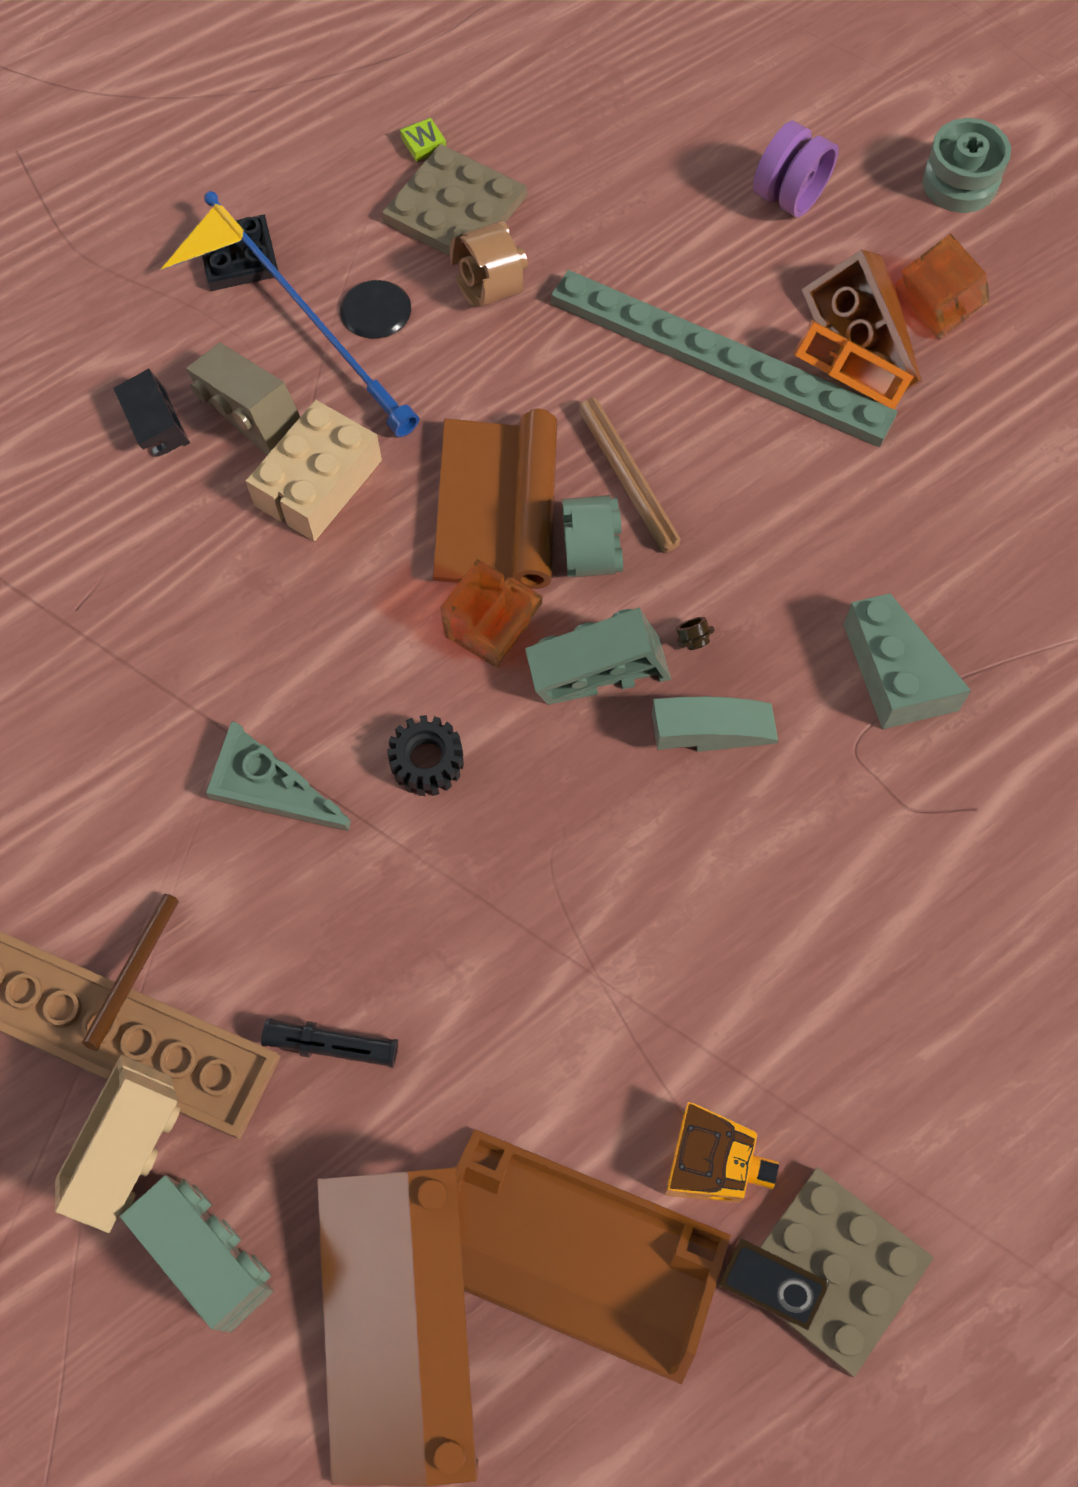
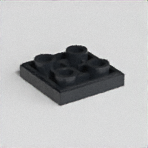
M265 214L235 220L278 270ZM243 241L202 255L210 291L274 278Z

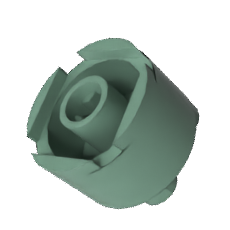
M610 495L562 499L568 578L614 575L615 572H623L622 548H620L619 535H614L621 534L620 510H618L617 498H610Z

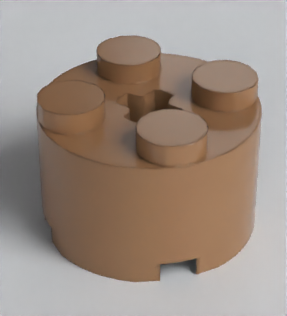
M501 220L452 238L450 243L451 264L458 263L461 274L455 277L461 293L473 307L478 305L479 307L487 306L523 292V269L528 266L527 257L522 247H516L510 236L508 226L504 221Z

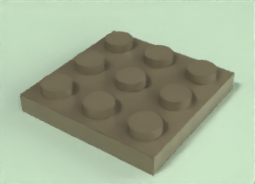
M440 144L383 210V222L450 256L452 238L501 220L506 223L527 197V186Z
M818 1167L812 1172L760 1246V1248L830 1282L809 1330H805L777 1315L775 1316L850 1377L856 1376L934 1259L933 1256Z

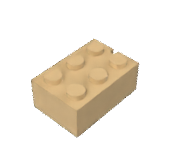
M315 400L246 480L253 505L280 522L285 518L287 526L315 542L382 461L378 436Z
M120 1055L55 1179L56 1213L110 1233L116 1219L122 1220L120 1216L133 1204L135 1192H132V1189L139 1175L146 1177L156 1160L158 1150L154 1148L162 1132L169 1133L178 1118L180 1106L176 1105L178 1102L177 1094L173 1089L171 1076Z

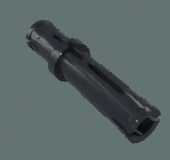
M273 1018L266 1019L261 1037V1045L264 1047L270 1046L300 1051V1056L310 1058L312 1054H318L350 1061L388 1066V1068L395 1066L399 1044L398 1039L391 1040L317 1027V1022L307 1021L305 1025L273 1020Z

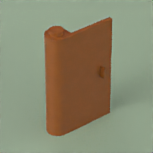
M542 408L532 409L522 415L519 426L444 418L433 580L522 589H540L551 583L557 418L553 414Z

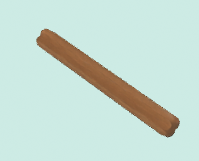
M595 398L583 401L580 404V415L660 550L668 553L678 548L680 536L599 401Z

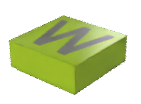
M432 118L400 130L401 139L416 162L429 157L440 144L446 146V140Z

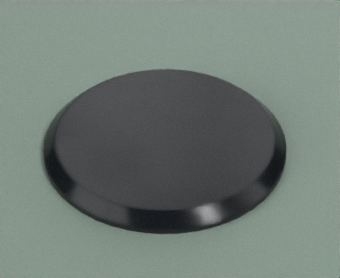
M369 280L357 284L345 294L340 305V316L346 328L360 337L369 339L385 338L397 333L406 325L411 315V301L407 293L397 284L385 280Z

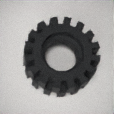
M427 715L420 716V723L416 724L413 718L406 720L407 728L404 729L399 725L395 729L396 737H390V749H387L390 767L396 782L399 785L403 783L405 790L412 793L413 789H416L418 796H425L426 790H431L432 796L438 795V788L442 786L447 791L452 787V779L458 781L460 769H463L464 766L463 749L458 732H453V726L448 722L442 725L441 718L434 716L432 722H428ZM425 743L436 745L442 752L441 760L437 765L422 769L416 767L411 762L410 755L416 746Z

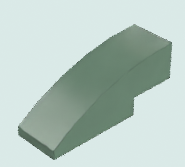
M707 696L653 699L652 719L657 750L696 746V751L702 752L778 743L771 703L750 699Z

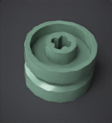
M962 118L952 120L943 125L934 136L930 157L927 160L923 173L922 185L926 195L936 205L952 212H975L990 205L998 193L1002 176L1010 160L1011 145L1007 136L996 125L982 119Z

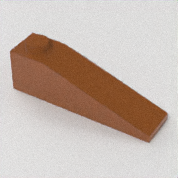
M861 249L801 289L816 322L913 375L914 377L906 391L922 382L896 289L881 255Z

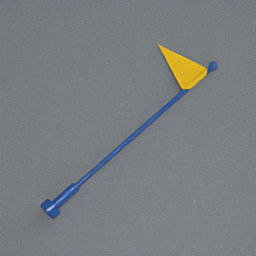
M208 191L204 195V201L207 205L213 206V208L160 270L243 241L367 384L366 390L389 416L386 424L397 437H404L411 433L419 423V416L407 404L399 406L378 380H372L228 211L218 202V195L213 191Z

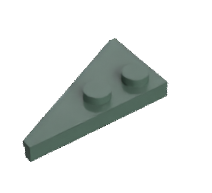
M231 721L206 791L209 799L349 831L351 820L341 812L337 805L329 799L326 800L309 785L307 780L285 762L278 760L265 745H260L248 735L241 725Z

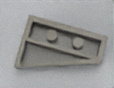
M221 342L186 368L193 381L190 387L198 399L203 403L208 402L265 455H268L301 417L282 380Z

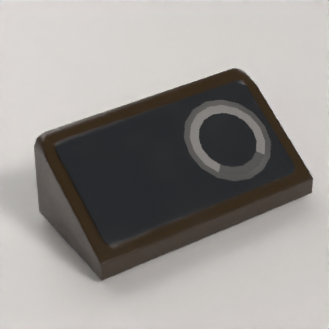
M740 1238L735 1244L719 1287L805 1330H809L830 1282Z

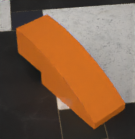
M811 320L794 351L796 357L892 409L896 408L914 377L814 320Z

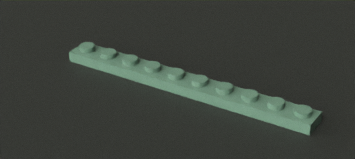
M567 270L551 294V305L877 447H881L897 416L898 411L573 271Z

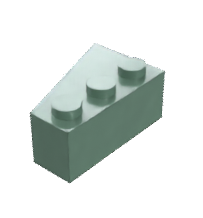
M891 593L852 602L843 625L882 730L960 711L971 692L970 688Z
M640 607L634 610H620L614 613L611 618L597 623H583L572 632L560 636L544 637L537 644L525 648L535 691L548 705L598 695L597 687L621 683L622 690L635 687L634 680L658 675L659 682L672 680L660 637Z

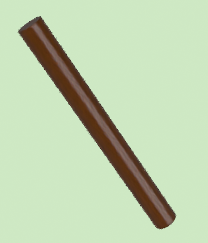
M170 894L162 896L82 1040V1044L86 1048L94 1051L100 1048L179 901L176 897Z

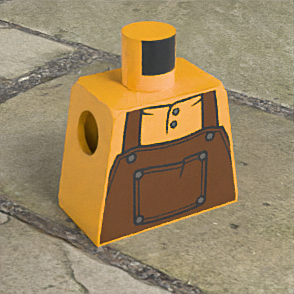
M688 1102L682 1118L665 1195L740 1203L744 1199L747 1183L769 1189L774 1188L779 1162L753 1155L757 1140V1133L697 1104Z

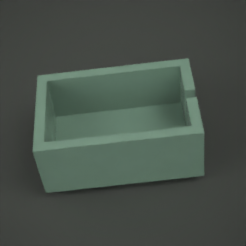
M165 1175L128 1208L120 1218L212 1330H222L223 1332L231 1333L274 1292L266 1282L272 1275L254 1254L250 1256L245 1250L243 1252L239 1250L236 1245L242 1240L241 1237L225 1219L221 1221L215 1214L211 1216L207 1210L212 1206V1203L195 1184L192 1186L185 1178L177 1182Z

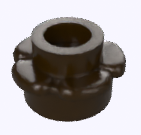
M696 617L687 620L676 627L679 636L677 642L680 646H687L688 650L702 648L710 643L709 636L714 633L715 629L713 626H709L706 617Z

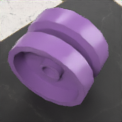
M793 120L789 121L775 134L759 161L753 181L754 194L772 203L779 199L780 209L794 217H801L815 204L827 185L837 162L838 145L820 135L812 139L810 129Z

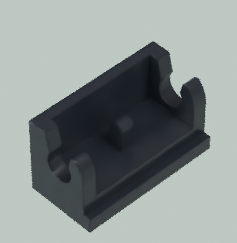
M149 368L113 388L136 441L143 450L154 446L158 442H163L151 449L154 457L169 453L181 445L186 446L190 444L165 387Z

